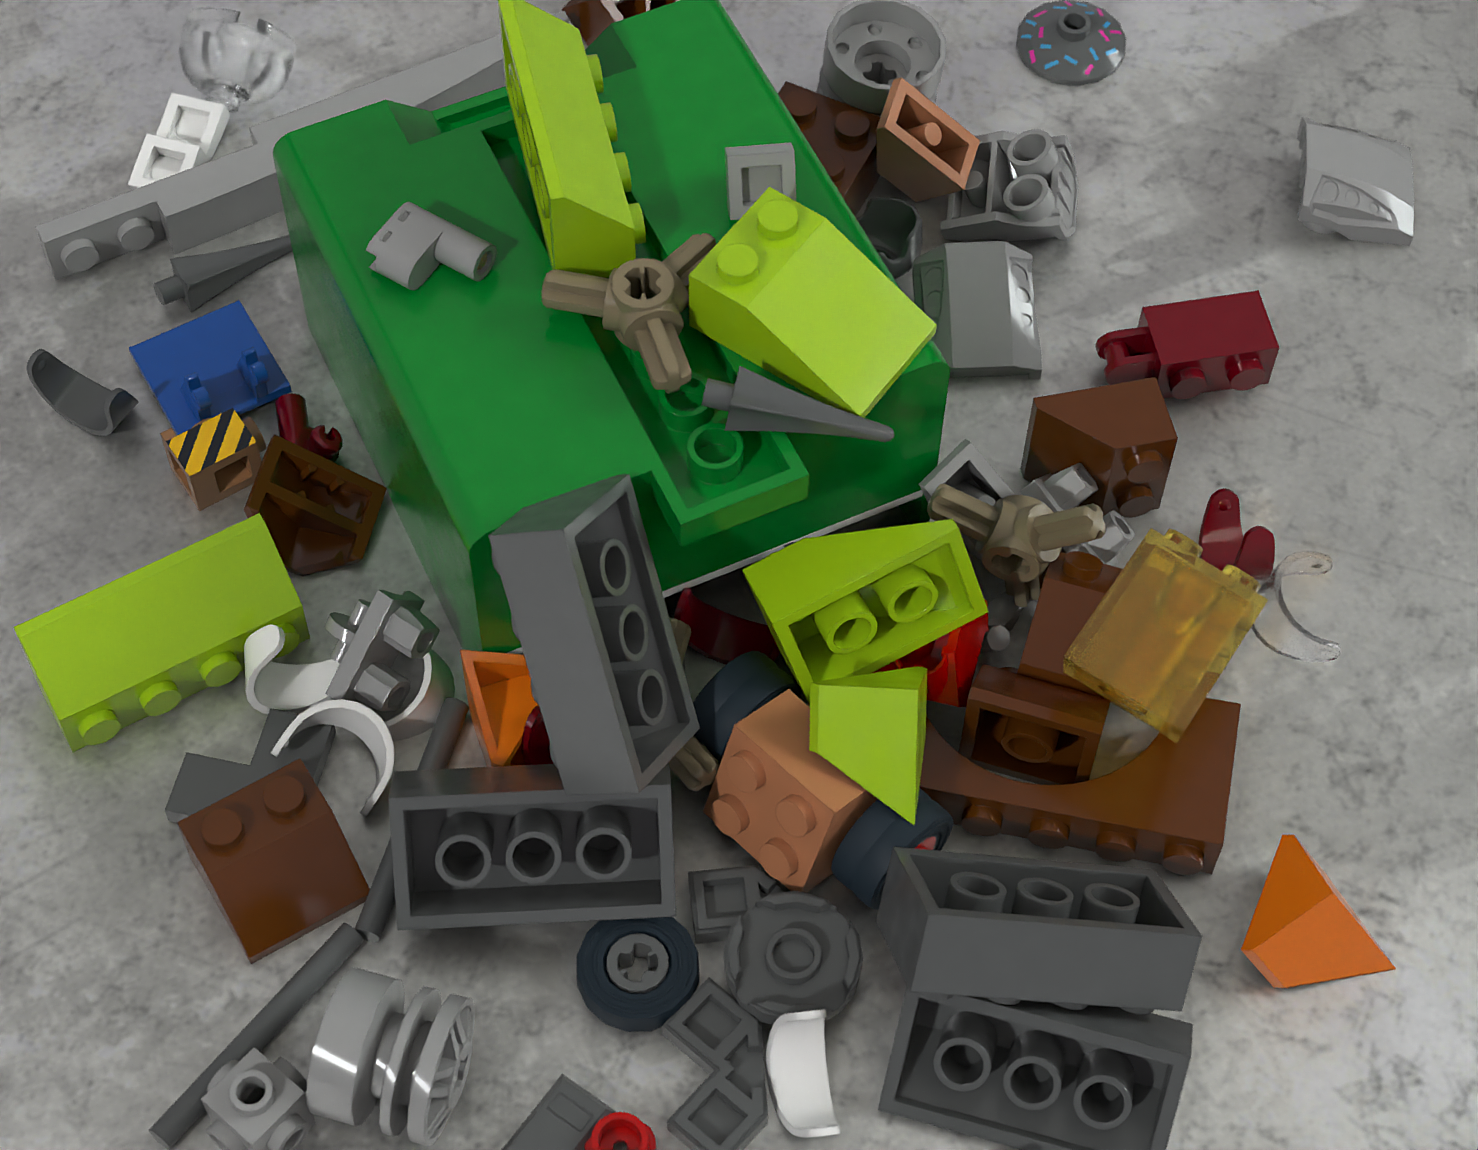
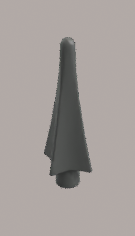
M286 235L252 245L212 253L171 258L170 262L174 276L154 283L156 296L162 305L184 298L192 313L247 275L293 251L290 236Z
M740 365L735 384L710 378L706 382L701 406L729 412L725 431L811 433L881 442L891 441L894 437V430L887 425L819 402L781 386Z

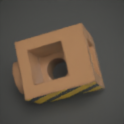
M233 408L213 418H207L198 422L191 429L178 436L172 428L160 433L170 468L199 511L254 484L262 463L260 452L267 449L264 438L253 419L248 416L241 420Z

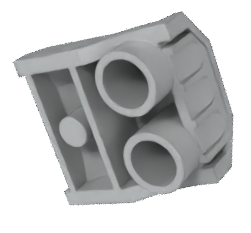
M1302 117L1297 132V141H1300L1299 149H1302V156L1299 162V173L1301 176L1299 188L1302 189V197L1299 203L1298 221H1302L1308 229L1314 232L1327 234L1336 231L1351 241L1410 246L1414 225L1413 163L1410 148L1397 141L1385 140L1359 130L1320 124L1309 118Z
M1039 129L1028 130L1021 134L999 131L975 136L980 140L965 189L949 194L947 218L941 221L940 231L944 239L965 242L971 240L1018 241L1057 237L1059 240H1067L1075 232L1078 181L1074 154L1067 136L1050 137L1047 132Z
M1006 241L944 243L913 259L914 303L937 325L936 333L932 340L950 367L949 378L1028 375V380L1041 379V347L1034 305L1033 259L1031 254Z

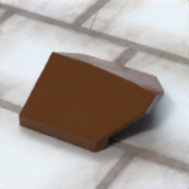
M274 434L269 441L244 507V512L247 518L260 513L287 572L306 576L355 564L363 559L387 487Z

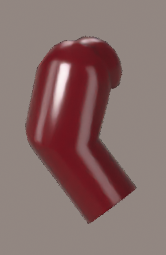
M290 393L280 396L275 402L279 436L335 462L339 457V451L343 447V439L339 431L332 427L327 434L325 433V425H319L315 428L310 427L306 400L302 395Z

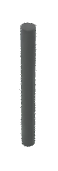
M451 697L444 700L417 770L446 769L469 710V706L465 702ZM391 837L355 926V930L362 936L363 940L369 942H379L395 901Z
M343 923L149 1129L150 1134L165 1148L170 1149L206 1111L201 1098L207 1094V1088L213 1076L232 1060L240 1061L254 1047L261 1052L364 941L362 936L352 926Z

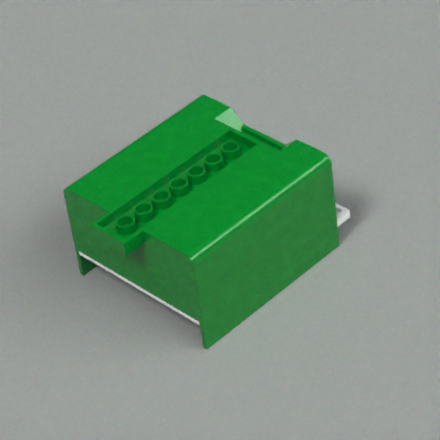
M679 0L611 23L585 49L586 55L597 54L599 58L604 92L597 94L599 103L610 102L613 108L617 127V142L611 143L613 153L625 152L632 185L631 192L625 193L627 203H639L643 214L646 243L635 245L636 259H656L662 262L695 234L708 233L715 238L717 244L738 221L730 220L728 214L725 147L791 142L795 151L796 202L827 218L900 289L719 0ZM506 86L433 111L383 100L291 131L281 137L275 144L273 159L309 330L384 486L387 487L388 495L463 650L523 654L521 643L515 636L512 628V613L501 576L493 565L492 546L489 535L523 507L615 475H630L664 598L683 591L684 588H691L762 560L768 555L783 549L786 544L797 542L803 538L823 536L896 506L900 507L909 524L930 522V516L927 512L928 503L919 483L938 465L950 377V367L932 338L865 417L866 419L891 427L894 430V437L891 441L881 442L811 433L725 431L729 412L701 406L708 378L735 384L739 365L781 386L812 399L815 398L689 326V306L681 313L684 324L678 338L691 368L692 376L688 383L680 386L679 391L668 394L665 390H657L653 387L640 351L630 349L619 341L614 331L603 328V317L547 308L542 304L543 281L546 273L552 270ZM409 201L495 245L497 250L491 270L478 282L441 263L418 289L412 291L368 268L376 260L377 256L367 252L366 248L374 235L398 208Z

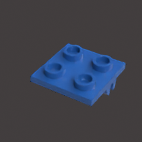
M240 300L129 347L134 362L177 436L191 429L198 422L207 418H213L231 408L238 415H241L292 392L290 383Z

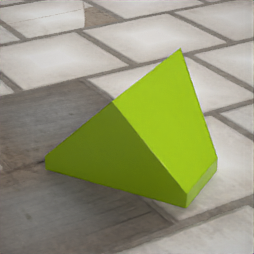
M917 666L810 682L809 751L821 755L913 825H915L926 736L927 668Z

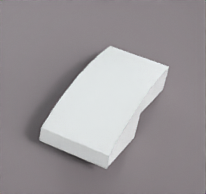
M171 92L156 135L146 133L128 182L129 188L134 190L211 161L230 117L226 106Z

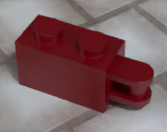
M1259 290L1142 307L1137 328L1108 332L1102 335L1095 343L1098 356L1107 362L1104 376L1109 385L1156 377L1163 399L1174 397L1177 399H1190L1201 393L1228 389L1244 391L1255 388L1258 385L1268 384L1279 351V345Z

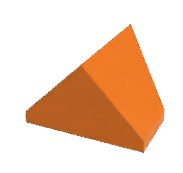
M460 650L469 712L486 766L525 765L522 755L524 726L531 711L538 705L532 695L531 676L525 656L523 654Z
M1282 835L1241 951L1274 988H1289L1395 970L1394 965L1341 893L1296 836Z

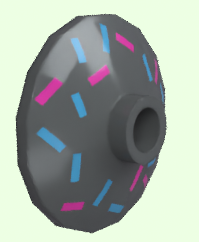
M1076 0L1048 2L1028 12L1018 26L1016 48L1022 62L1032 72L1055 84L1072 86L1096 83L1113 74L1124 59L1126 46L1125 34L1120 23L1113 16L1100 7L1085 1Z

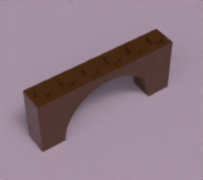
M1175 692L1166 722L1159 734L1140 755L1125 766L1107 775L1084 782L1063 785L1025 783L1005 778L974 764L950 746L936 731L926 716V736L920 788L929 795L931 800L937 802L949 812L953 818V825L962 826L966 831L975 835L995 836L1000 833L1029 839L1034 845L1046 849H1060L1067 846L1093 851L1101 858L1114 862H1127L1135 859L1161 864L1165 869L1181 875H1193L1199 872L1212 874L1224 843L1241 704Z

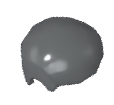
M883 197L870 199L864 213L856 219L894 279H897L913 268V259L920 256L922 249L921 217L917 208L901 199Z

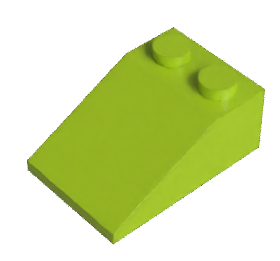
M771 187L767 188L689 274V326L816 400L863 418L867 416L936 333L937 325L827 218Z
M953 519L803 538L742 569L779 651L809 705L810 682L870 674L989 612L961 533Z

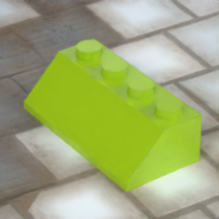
M498 0L505 86L552 270L557 269L608 278L614 268H619L622 264L636 259L635 245L646 243V231L640 204H628L625 196L626 192H631L632 190L625 152L613 153L611 146L612 142H617V127L612 105L610 102L600 104L597 94L604 92L598 55H586L578 28L524 0Z
M260 513L13 627L39 688L72 752L87 745L102 744L113 738L119 730L143 718L167 713L176 707L181 700L208 687H218L229 683L241 671L245 670L244 644L246 639L262 627L270 624L282 628L285 633L284 645L274 658H280L289 654L299 643L310 639L302 603Z

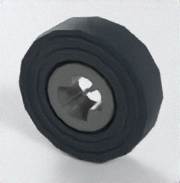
M673 917L599 920L586 933L577 953V986L587 1008L605 1024L626 1032L653 1031L662 1027L696 991L699 984V952L688 930ZM635 957L648 959V970L657 968L656 972L645 971L641 981L628 980L627 968L620 971L619 969L620 967H631Z

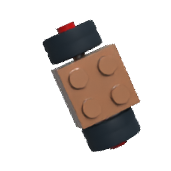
M753 650L741 654L716 673L693 701L700 727L694 736L710 751L720 764L703 812L713 820L721 832L733 838L762 865L771 877L779 880L790 891L807 893L834 874L836 879L852 890L864 904L872 909H879L893 847L941 851L952 831L953 818L949 812L937 802L931 800L929 795L919 787L915 825H913L821 755L809 751L810 707L800 699L801 688L796 680L760 651Z

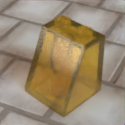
M1151 528L1064 655L1063 672L1173 742L1178 743L1260 615L1268 599L1257 593L1261 584L1244 571L1229 564H1226L1223 571L1199 558L1203 549L1187 536L1173 529H1168L1166 534L1162 535Z

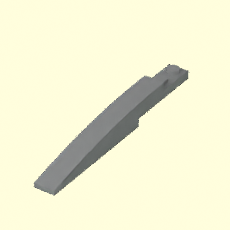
M565 11L553 15L569 24V17ZM501 34L249 127L253 144L250 147L35 226L47 263L55 280L76 272L86 271L97 264L132 251L144 249L148 245L166 238L174 254H178L283 211L284 207L273 159V148L281 137L299 128L383 100L433 111L504 87L505 75Z

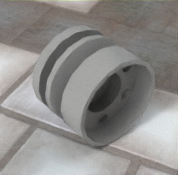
M903 0L854 1L836 13L827 29L823 51V65L820 69L816 93L881 117L893 80L902 77L935 104L937 87L941 80L946 59V38L937 21L916 5Z
M351 967L336 987L318 1031L307 1080L308 1109L311 1114L357 1126L363 1124L380 1098L379 1124L382 1134L398 1136L407 1125V1133L411 1142L425 1146L433 1145L442 1133L452 1109L457 1104L468 1074L472 1056V1036L475 1019L473 999L450 994L441 1005L442 1001L439 990L422 987L404 1014L405 991L402 980Z

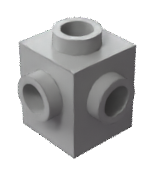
M254 1047L240 1061L232 1060L225 1064L211 1079L207 1088V1094L201 1098L212 1122L206 1129L207 1134L221 1150H295L304 1140L309 1129L316 1123L313 1114L310 1113L307 1106L305 1094L307 1091V1080L286 1059L279 1057L272 1063Z

